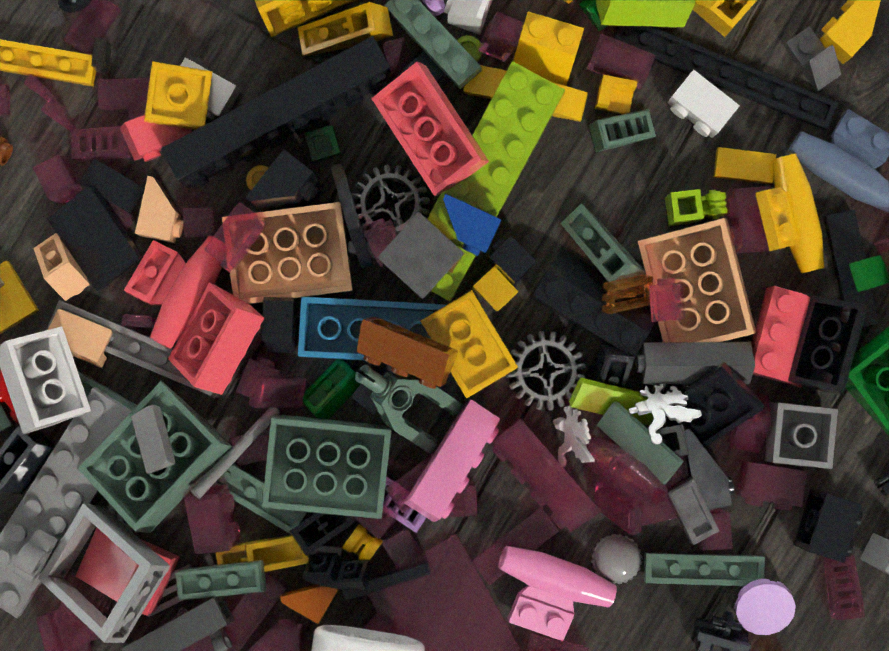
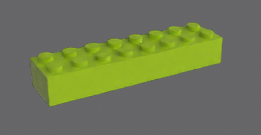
M513 61L472 135L489 162L463 181L441 193L428 217V220L465 253L431 290L448 301H452L476 255L462 249L464 243L457 239L443 200L445 194L498 217L565 93V89Z

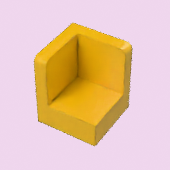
M603 74L599 84L595 109L617 114L630 113L633 93L637 88L638 82Z
M495 266L472 287L495 311H499L518 293V290Z

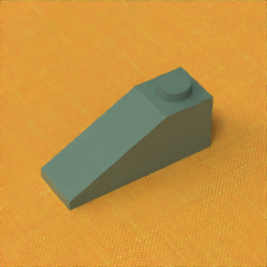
M582 203L560 223L608 282L619 290L625 292L646 273L630 253Z

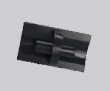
M725 611L722 618L713 616L711 621L696 618L695 620L696 651H712L714 645L723 647L722 651H750L751 644L748 643V632L742 630V624L733 622V612Z

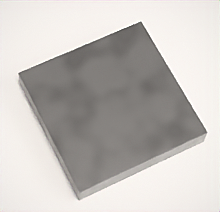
M418 212L377 258L423 299L465 253Z

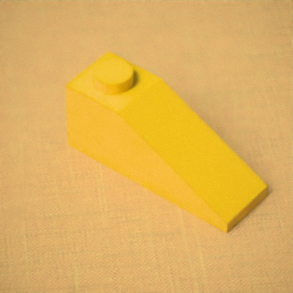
M372 2L297 27L302 56L350 48L371 36L376 41L393 36L388 7Z

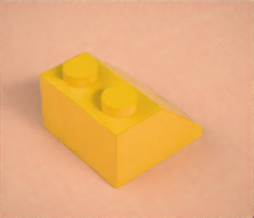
M528 11L513 62L550 82L566 86L584 28Z

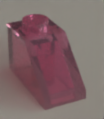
M291 619L278 620L277 624H273L247 651H302L303 624H295V620Z

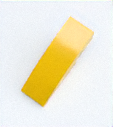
M292 535L215 548L217 565L263 560L265 572L303 565L309 561L308 555L305 556Z

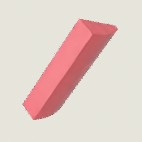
M419 62L414 63L371 98L434 196L455 186L489 162L426 65Z

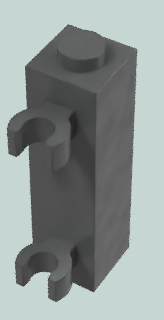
M751 342L643 343L642 354L636 357L637 373L642 372L643 384H653L652 393L656 391L655 385L660 386V384H663V389L660 393H664L665 384H692L723 361L745 384H750L755 361Z
M214 597L123 647L121 650L182 651L210 636L214 650L225 651L231 648L233 643L223 628L233 623L235 619L224 597Z

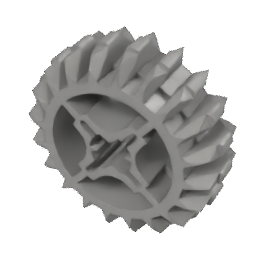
M389 165L384 166L385 174L380 175L377 167L373 168L375 178L371 179L368 174H364L363 178L368 184L365 186L358 182L356 188L362 191V194H352L355 201H360V204H355L357 211H361L358 214L359 220H365L362 224L363 231L365 232L372 228L369 233L370 239H374L377 233H380V243L383 244L386 242L387 235H391L392 241L418 212L424 216L429 215V210L422 208L421 205L429 204L430 198H420L421 195L427 192L426 186L416 188L420 184L421 178L416 177L410 181L409 179L412 176L410 169L405 172L404 176H401V166L399 165L395 168V174L390 173ZM386 183H400L410 191L407 193H393ZM378 186L381 199L372 208L367 210L368 197ZM384 192H387L388 197L392 198L393 201L395 199L398 201L395 204L397 217L394 216L392 211H389V208L386 210L383 208L386 205ZM415 199L413 214L403 223L400 210L409 201ZM382 215L389 216L393 220L395 227L380 226L371 218Z
M544 331L538 332L539 341H535L534 336L529 334L527 335V340L530 343L528 346L521 340L517 343L522 349L521 353L516 350H511L510 352L512 356L517 358L515 363L518 368L515 369V372H510L506 375L507 378L516 377L517 382L511 383L509 387L510 389L518 386L521 388L515 395L517 399L523 397L524 394L528 395L525 400V405L527 406L532 403L533 399L537 400L536 409L541 410L543 401H546L548 410H553V400L557 401L559 407L565 406L562 397L565 395L570 400L572 394L569 391L571 388L575 389L577 385L574 383L575 380H579L580 377L585 378L584 375L577 374V369L586 368L585 364L580 363L576 365L575 359L583 356L582 353L578 352L572 355L570 352L576 347V344L572 342L565 347L564 343L567 339L565 335L561 336L559 341L556 342V332L553 331L549 334V340H545ZM547 346L559 350L565 356L568 364L552 362ZM538 347L539 359L537 365L532 368L522 369L526 355ZM544 358L545 362L549 363L548 367L560 368V370L550 373L547 380L542 378L543 375H539V373H531V371L543 367ZM569 372V377L564 387L553 394L552 387L555 376L560 373ZM523 378H538L541 381L544 395H539L530 390Z

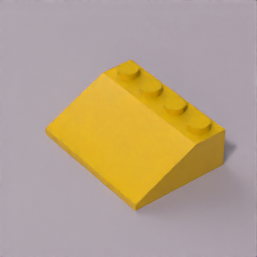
M255 0V3L271 37L356 0Z

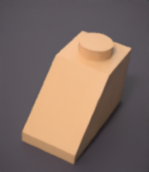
M147 176L135 234L175 244L176 238H180L182 235L184 221L181 220L180 212L161 183L154 177Z
M57 233L33 248L44 279L65 301L74 295L80 294L85 287L90 285L86 275Z

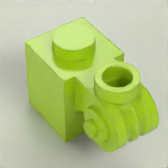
M700 189L671 192L665 197L668 226L698 223L707 216L713 218V220L720 219V217L728 213L727 202L725 201L726 193L709 190V194L701 196Z

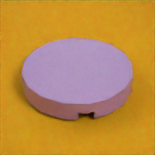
M758 579L745 585L739 591L734 605L739 623L747 631L756 635H770L780 632L789 625L794 617L796 608L791 591L783 583L770 581V579Z

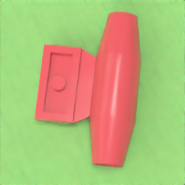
M208 236L191 258L185 262L178 252L155 240L152 241L124 289L127 294L151 306L162 305L150 335L152 340L169 349L178 341L209 282L215 284L218 280L227 255L224 242L213 236Z

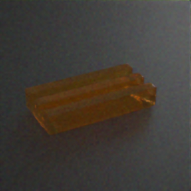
M644 274L604 283L603 289L607 290V294H603L602 300L606 301V305L602 306L601 312L613 314L651 305L653 276ZM639 294H644V297H639L615 303V300L626 297L631 298Z

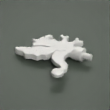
M660 384V386L655 385L656 391L654 394H651L648 391V387L645 386V390H640V394L648 397V399L635 403V407L629 409L630 415L638 413L640 416L652 413L654 420L648 427L651 441L654 444L662 442V436L655 432L666 422L665 415L671 421L675 420L678 423L683 421L691 423L693 418L702 416L701 410L683 407L687 405L685 400H688V395H683L675 386H670V390L673 391L671 393L667 391L666 394L660 393L663 389V384Z
M571 406L564 407L567 419L559 417L553 420L555 428L565 432L564 443L558 449L559 466H566L564 454L571 450L575 452V457L579 458L582 463L594 462L595 459L586 447V444H589L588 439H591L587 420L581 419L582 422H578L577 419L581 415V411L573 409L572 415Z

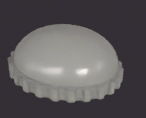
M621 534L606 535L593 548V553L591 554L592 568L597 575L613 584L627 583L641 569V550L638 549V545L634 543V540L629 539L628 536H622Z

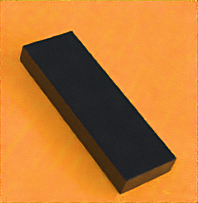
M425 559L371 576L365 590L342 589L344 599L351 600L430 575L431 567L429 560Z

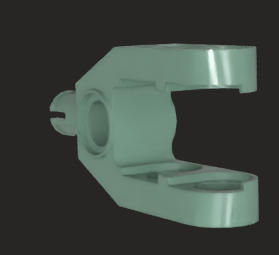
M368 365L360 367V370L368 375V377L357 372L355 380L373 391L370 397L382 421L398 434L432 454L438 445V440L403 418V413L411 406L415 395L418 393L424 395L453 416L455 414L458 415L464 405L437 386L435 389L420 384V378L411 374L408 377H403L392 371H387L382 376ZM398 391L397 395L392 398L393 394Z

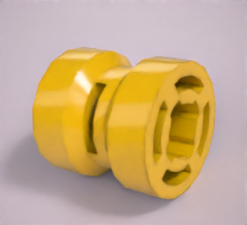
M358 524L342 548L349 553L354 552L357 554L359 560H370L383 540L377 536L369 535L366 528Z

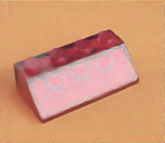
M516 418L492 441L496 446L491 450L502 462L506 459L510 461L515 467L511 473L522 485L526 481L534 489L530 495L541 507L545 504L549 506L554 512L549 517L560 529L566 526L572 532L601 512L522 419Z

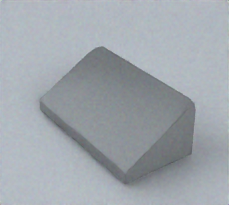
M152 404L132 415L131 418L146 474L176 464L161 408Z

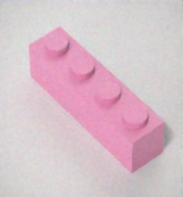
M473 400L466 402L404 503L432 522L438 521L441 518L446 519L455 505L451 502L457 492L459 494L462 493L470 480L466 477L472 467L475 469L482 461L485 454L481 451L485 444H490L497 436L499 429L496 426L500 418Z

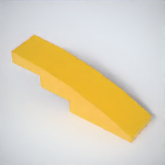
M480 65L482 71L464 86L463 91L467 95L492 99L507 71ZM554 83L565 89V93L552 116L581 122L588 93Z

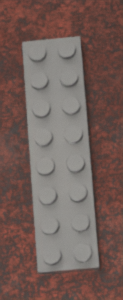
M96 387L92 388L87 395L91 411L72 419L0 534V608L15 618L22 615L42 583L38 579L39 576L33 583H30L13 573L15 568L13 563L22 547L30 541L34 533L41 529L58 539L48 560L51 558L60 543L61 537L66 533L74 520L76 512L83 503L92 504L99 493L79 471V466L132 412V410Z

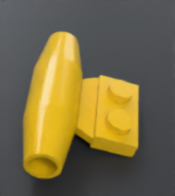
M797 154L773 159L775 188L755 193L769 251L790 247L801 273L825 268L822 230L811 186Z

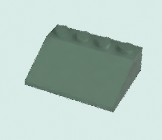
M160 381L78 469L135 532L151 533L232 446L210 423L165 383ZM153 404L161 408L176 464L146 474L131 416Z
M273 414L270 424L262 507L382 519L391 428L388 425Z

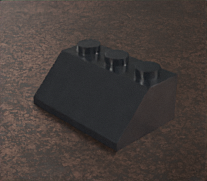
M283 149L246 198L260 212L304 207L307 203L312 205L319 197L321 191L318 189L321 187V184L313 171Z
M811 295L788 381L810 389L844 394L868 306Z

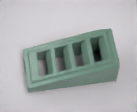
M649 109L596 120L589 125L596 152L656 137ZM636 118H639L643 131L642 134L638 132ZM625 121L628 122L629 130H630V133H631V136H629V137H628V133H627ZM614 124H616L620 139L616 138V134L613 127Z

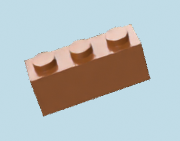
M379 317L366 318L361 323L357 352L364 355L363 360L379 366L381 362L392 366L391 371L403 377H408L409 374L420 378V384L432 389L446 384L458 350Z

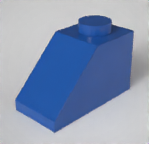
M445 194L443 200L457 239L464 243L462 249L477 256L480 251L487 253L502 220Z

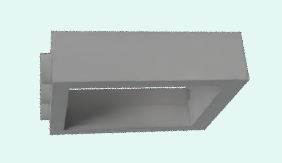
M83 503L76 512L75 518L68 530L61 537L60 543L53 555L46 562L45 568L38 579L104 643H124L171 566L104 506ZM95 527L139 565L108 618L65 579Z

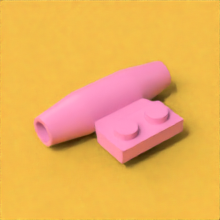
M506 546L503 549L499 559L498 568L527 584L520 592L518 591L507 617L509 623L563 641L574 617L573 602L610 607L614 602L617 586L577 564L543 552Z

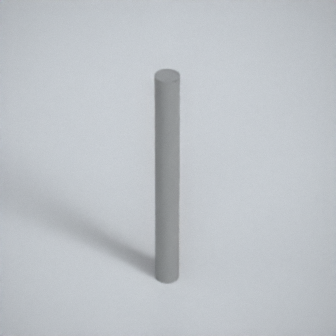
M272 405L191 490L195 497L200 499L271 424L273 414H280V411Z

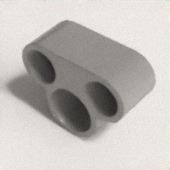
M38 529L16 556L13 563L15 566L13 573L33 583L45 566L58 539Z

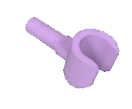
M422 0L434 17L440 15L445 10L443 0Z

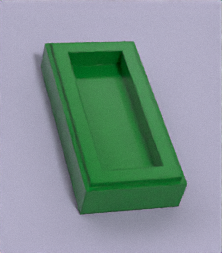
M883 254L856 261L849 265L858 292L889 283V274Z

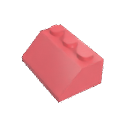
M209 282L168 360L194 387L222 395L227 385L231 382L239 363L244 358L255 334L259 331L264 317L250 304Z
M778 286L766 288L756 324L757 333L753 335L751 342L755 361L753 375L801 388V385L790 382L788 379L811 297Z

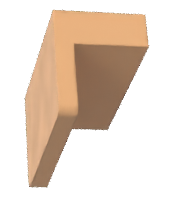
M58 309L48 330L62 326L72 356L103 368L107 360L104 351L113 334L112 330L65 310Z

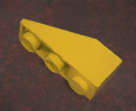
M847 0L840 8L844 13L838 19L833 16L821 29L825 34L819 40L825 48L831 45L834 46L837 59L842 64L852 58L872 36L881 0Z

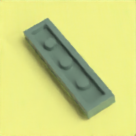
M390 0L384 5L388 7L389 14L459 89L463 88L482 71L477 61L419 0Z
M645 552L644 582L654 584L745 586L752 581L764 579L765 557L762 555Z

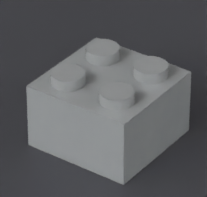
M770 402L764 461L833 469L838 409Z

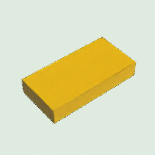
M718 147L713 177L772 184L774 180L773 159H776V154Z

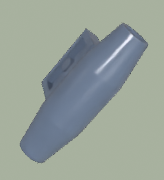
M847 109L831 134L832 143L802 131L796 136L788 152L797 154L799 161L813 174L855 200L889 213V181L875 170L884 164L889 156V133Z

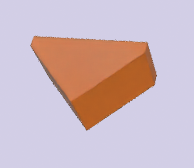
M314 584L284 592L280 599L282 604L319 624L338 589Z

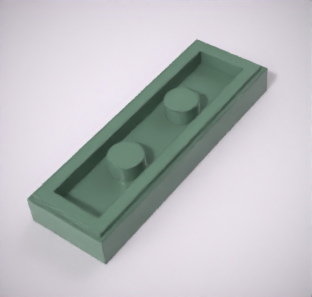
M614 402L597 424L604 433L662 485L667 484L684 462L663 442L660 444L652 443L649 430L632 414L630 415L618 402Z
M263 560L175 570L178 600L258 593L267 590Z

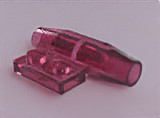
M590 434L591 439H588L589 444H586V447L595 461L585 462V464L593 473L600 477L599 481L595 484V509L631 536L641 532L643 516L642 506L639 505L638 501L651 507H658L666 500L668 489L644 463L616 444Z

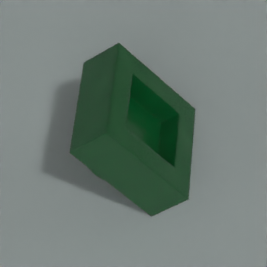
M332 125L304 133L313 163L341 155Z

